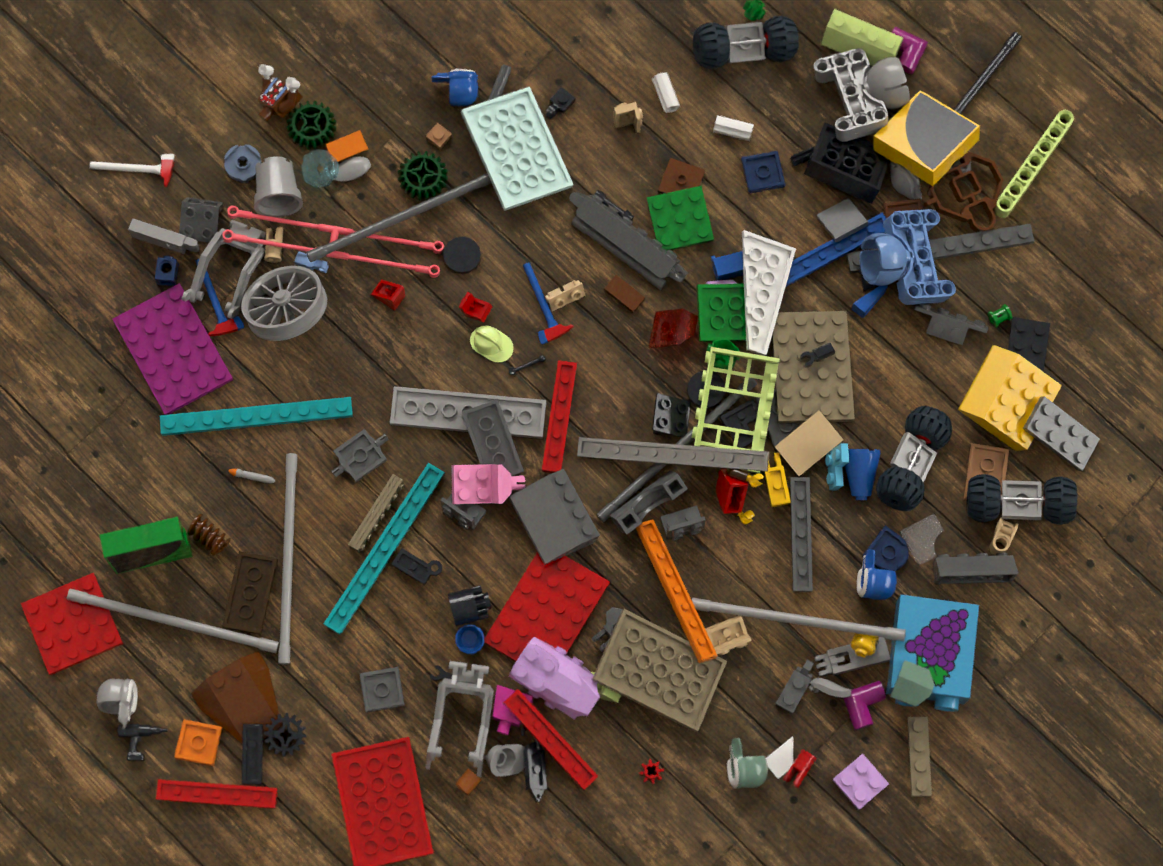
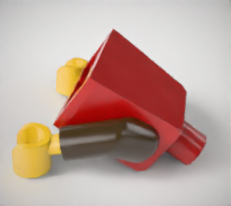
M720 469L718 471L719 477L716 485V494L723 514L730 513L735 517L739 516L742 524L752 522L751 518L755 514L751 510L745 513L742 512L749 485L747 481H749L752 487H757L763 484L758 480L764 478L761 473L751 476L749 472L740 469Z

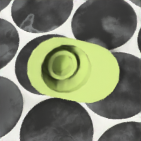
M480 326L472 332L470 344L477 353L493 362H504L511 357L513 343L507 335L491 326Z

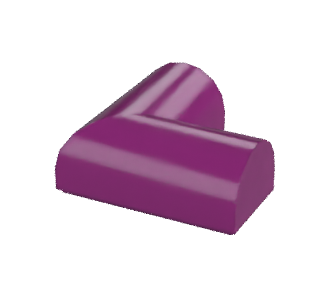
M894 27L892 33L903 38L899 48L903 53L899 60L904 72L912 75L928 42Z
M880 681L852 689L850 697L843 698L854 730L874 724L868 705L886 699L885 691Z

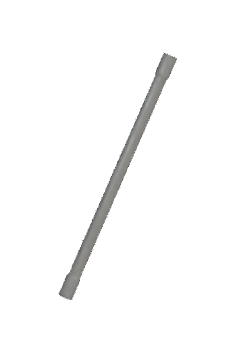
M293 453L286 454L284 546L280 645L278 653V664L281 665L290 664L291 648L290 621L294 511L298 456Z
M71 588L68 591L67 600L89 604L253 646L272 653H277L279 642L257 638L90 595Z
M692 598L695 609L699 611H713L885 637L886 639L904 641L906 635L905 629L871 626Z

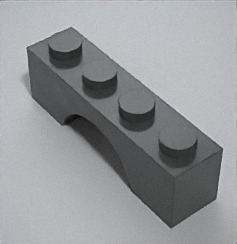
M670 470L609 516L619 531L627 535L642 524L643 518L652 509L664 502L674 500L688 488L678 473Z

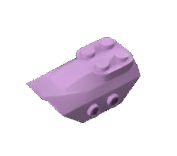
M533 637L514 664L509 677L529 689L528 693L537 699L539 697L544 699V704L551 709L556 707L574 720L577 716H588L600 697L597 690L598 683L592 681L594 674L582 666L583 662L576 657L572 659L567 656V651L559 646L555 648Z

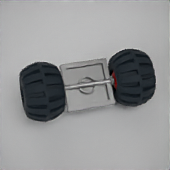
M785 16L772 17L765 21L763 26L762 22L726 25L725 27L709 22L699 26L694 31L693 53L696 62L707 69L721 67L727 61L732 63L765 59V56L775 62H784L796 55L799 46V36L794 21Z
M920 406L911 411L906 418L905 433L891 460L890 465L892 467L881 474L876 486L879 499L888 507L899 511H910L916 508L922 501L925 491L924 481L937 455L934 450L945 446L952 435L951 420L944 412L930 406Z
M987 474L976 475L968 481L967 514L975 521L989 522L999 516L1000 503H1002V519L1041 520L1043 504V516L1047 521L1057 525L1067 524L1076 517L1077 485L1069 478L1062 476L1053 477L1045 482L1043 496H1041V482L1002 480L1001 495L1000 482L997 478Z

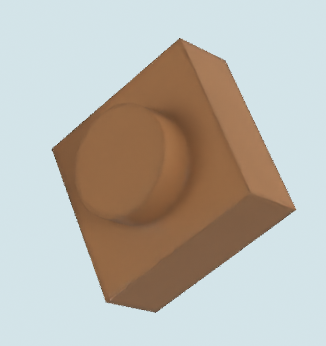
M439 123L426 135V139L438 149H441L452 137V133Z

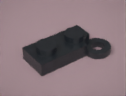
M401 548L391 564L424 586L431 575L438 576L443 570L442 564L439 561L433 560L426 563ZM437 565L438 570L432 571L431 567Z

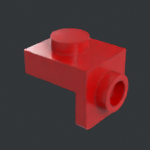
M469 292L466 293L459 305L460 310L467 317L481 322L485 321L493 307L489 302L477 299Z

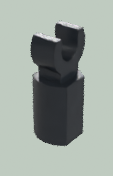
M829 342L813 349L811 353H802L800 359L809 358L810 361L804 365L805 368L812 366L814 361L818 362L834 355L835 350Z

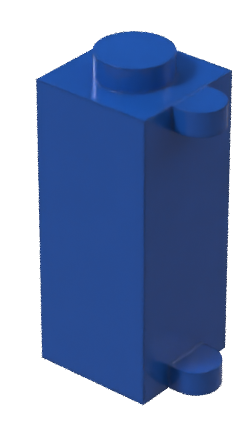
M743 251L715 258V255L711 256L716 281L744 275Z

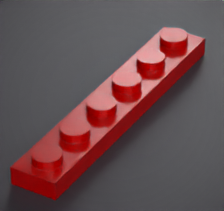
M558 360L542 472L554 473L562 469L577 363Z
M516 689L503 702L507 709L582 790H585L598 777L519 689Z
M158 779L156 800L276 809L278 789Z

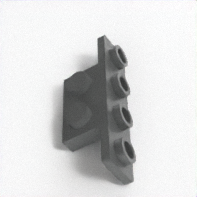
M928 303L915 304L914 310L932 316L926 334L963 345L968 328L984 333L988 331V326L981 320L975 319V321H971L965 315H953L944 308H938V310L931 308V305Z

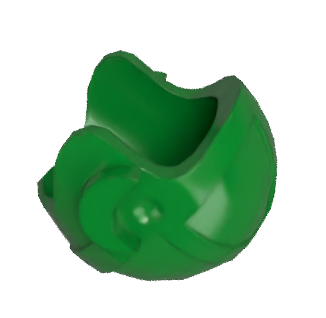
M728 339L715 340L712 344H708L706 349L711 351V347L739 352V348ZM716 354L714 368L728 370L730 356ZM734 357L732 368L734 367L736 360L739 361V357Z

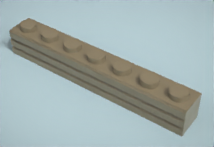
M392 474L348 543L351 549L358 553L364 550L366 541L371 539L373 530L375 531L378 528L379 521H382L385 517L384 513L390 509L391 502L397 498L398 491H401L404 487L403 479Z

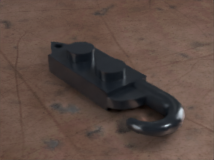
M524 726L521 729L522 736L525 735L526 728ZM534 738V742L526 745L523 752L526 790H529L534 801L537 803L540 801L544 790L547 789L545 752L542 745Z

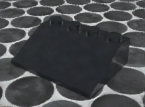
M825 122L808 160L804 175L872 204L880 191L890 160L874 151L873 143L862 138L844 142L838 140L835 126Z

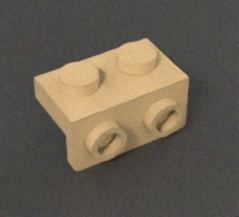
M636 102L630 104L621 103L614 107L613 122L615 128L633 124L636 133L640 132V126L643 125V113L641 108H637Z
M742 616L733 617L705 629L718 655H724L735 647H744L747 645V642L752 641L747 633Z

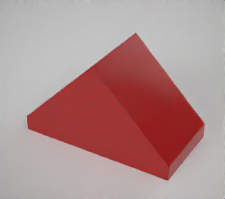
M382 279L371 293L374 298L394 311L406 296L402 285Z

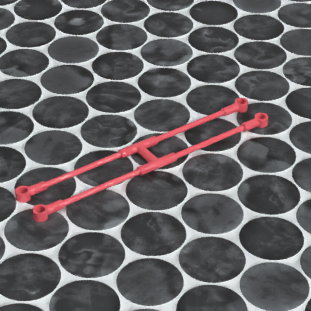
M230 206L227 210L228 217L231 219H236L237 217L255 218L331 233L330 243L337 240L339 234L349 235L356 232L353 229L321 223L318 225L254 214L250 211L239 210L236 206ZM229 229L223 232V240L227 243L232 241L252 242L304 252L315 249L251 238L247 235L233 233ZM230 234L231 237L226 238L225 235ZM376 234L366 237L419 246V248L433 250L435 254H441L444 250V244L441 241H435L434 243L417 242ZM334 251L325 256L415 270V272L429 274L432 278L438 277L440 273V268L437 265L429 267L416 264L414 266L350 255L341 251ZM435 269L437 273H432L431 270Z

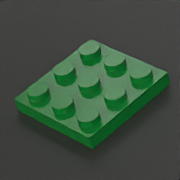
M702 186L647 197L655 238L662 243V248L666 251L714 241Z
M698 284L696 288L699 342H713L721 339L746 341L744 284Z

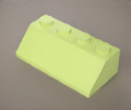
M834 9L821 45L840 53L858 48L862 49L866 53L869 64L873 66L881 59L896 57L903 38Z

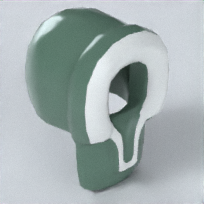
M740 738L732 739V743L729 746L730 759L727 761L729 783L733 788L737 789L759 787L768 776L765 756L743 757Z

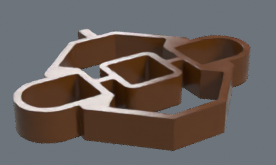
M968 151L963 157L959 158L961 165L950 169L944 177L955 173L956 177L949 182V186L959 203L968 200L970 204L962 208L960 213L944 208L934 192L935 185H930L927 192L930 199L923 205L925 208L933 205L938 213L964 223L968 222L970 228L975 232H985L990 230L996 222L993 209L996 206L1004 180L994 161ZM970 160L990 168L997 182L992 199L988 197L978 201L975 199V196L982 191V188L973 171L965 173L961 171L962 168L970 164ZM968 177L975 192L963 197L956 181ZM982 204L990 221L989 226L983 228L977 225L969 209Z

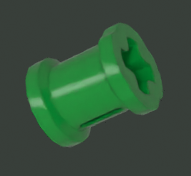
M1003 304L1000 309L994 312L990 311L987 313L990 323L995 328L1007 319L1012 320L1013 318L1006 304Z

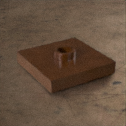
M670 158L658 193L665 194L700 186L705 169Z

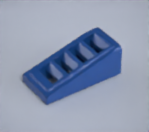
M888 285L875 288L854 302L851 309L864 318L886 293Z

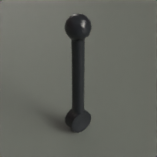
M540 355L538 359L517 368H509L508 372L513 376L519 370L538 362H544L546 358Z

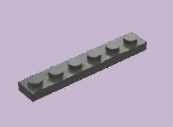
M790 477L793 592H812L810 477Z

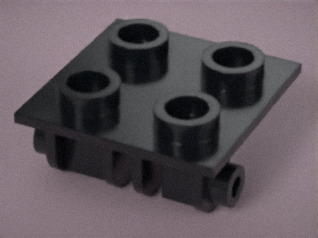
M656 393L652 427L653 434L660 435L662 432L683 438L688 430L691 401Z

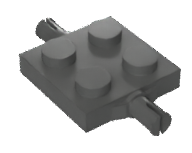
M363 429L339 446L333 452L339 459L340 465L331 471L332 474L337 477L345 471L351 475L355 482H358L385 463L387 458L382 453L380 446L389 441L386 434L384 433L375 440Z

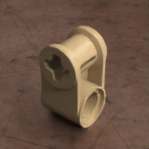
M1000 517L989 547L990 552L994 556L997 553H1006L1019 524H1012ZM995 543H1002L1004 549L997 548Z

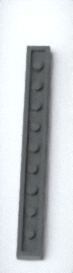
M1031 224L933 239L929 240L933 260L1033 244L1034 236ZM861 251L847 253L846 257L850 273L861 272L859 258Z
M579 437L577 453L578 457L768 472L770 452L584 437Z

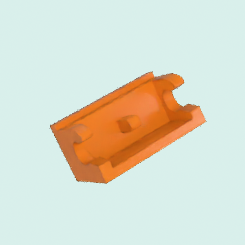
M360 130L326 144V150L333 164L368 150Z

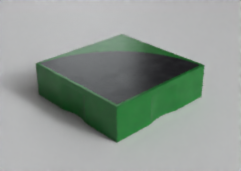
M178 517L100 534L103 556L116 574L193 557L189 535L185 528L182 527Z

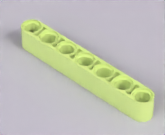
M1062 110L1057 114L1001 194L994 208V212L998 217L1005 218L1012 212L1065 136L1074 120V116L1070 111ZM1060 119H1065L1068 123H1062ZM1050 133H1055L1058 137L1054 138ZM1040 147L1046 148L1048 152H1043ZM1034 161L1038 166H1032L1030 162ZM1020 176H1026L1028 180L1024 181ZM1010 190H1015L1018 195L1011 194ZM1004 204L1008 209H1002L1000 205Z

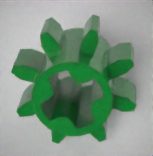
M760 0L746 1L743 9L746 10L744 16L751 21L762 19L767 12L763 9L765 4Z

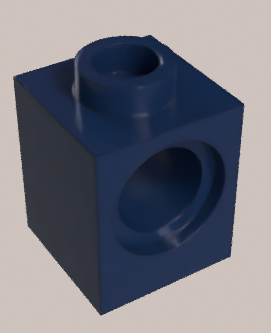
M171 256L157 259L155 273L157 285L175 286L177 284L179 270L177 259ZM165 268H172L169 273H163Z

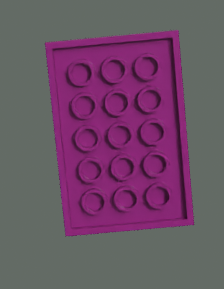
M180 283L112 319L165 415H169L233 381L230 372L189 300H182L184 290Z

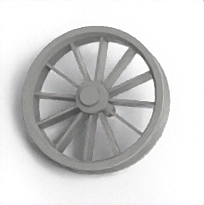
M285 266L269 271L254 281L243 296L241 309L251 331L256 336L270 341L287 340L305 333L321 319L327 307V294L315 272L302 266ZM289 283L287 289L284 290L283 284ZM279 286L280 290H278L276 293L271 290ZM264 294H267L271 298H264L262 296ZM297 308H303L307 310L303 313ZM285 316L286 323L279 324L282 317Z

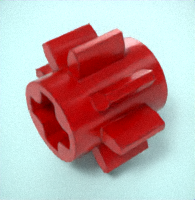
M649 759L648 765L641 764L644 771L639 772V775H644V783L649 780L654 785L655 779L662 780L659 773L664 772V769H659V761L654 764ZM654 768L656 775L648 776L647 769L651 770Z

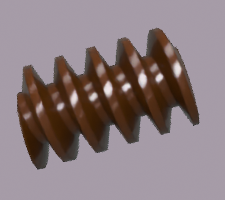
M199 514L191 522L187 534L193 536L195 541L199 540L201 546L205 545L207 551L211 550L213 556L217 555L228 546L231 538L224 540L226 534L223 533L219 536L220 529L217 528L213 531L214 524L211 523L207 526L208 519L206 518L201 521L203 514Z

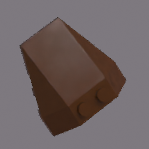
M259 652L237 659L205 679L191 693L200 709L241 743L243 741V724H263V732L269 730L265 725L272 724L270 718L278 719L277 714H279L270 671ZM282 723L276 724L273 730H278ZM263 734V740H264V739H266V738L268 737V735H264V734Z

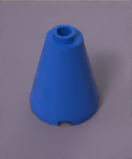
M848 449L849 463L845 465L851 495L856 496V500H867V496L872 494L880 459V450Z

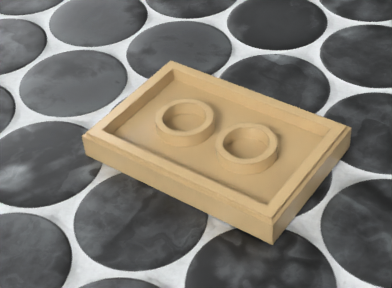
M818 410L774 447L795 473L800 476L842 442L843 438Z

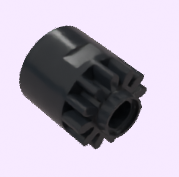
M481 585L448 594L455 626L489 618L487 610L492 609L488 592L483 593Z

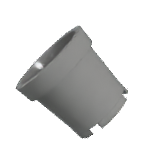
M268 157L261 164L259 161L255 166L256 194L254 196V210L260 215L271 217L288 216L299 211L303 206V200L300 190L297 189L292 161L287 162L284 157Z

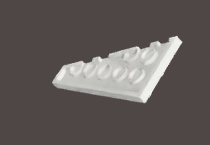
M744 230L742 231L746 346L748 351L766 356L796 248Z

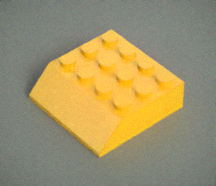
M993 345L958 410L1015 451L1028 450L1034 437L1023 429L1039 398L1045 396L1053 402L1062 385L1021 355Z

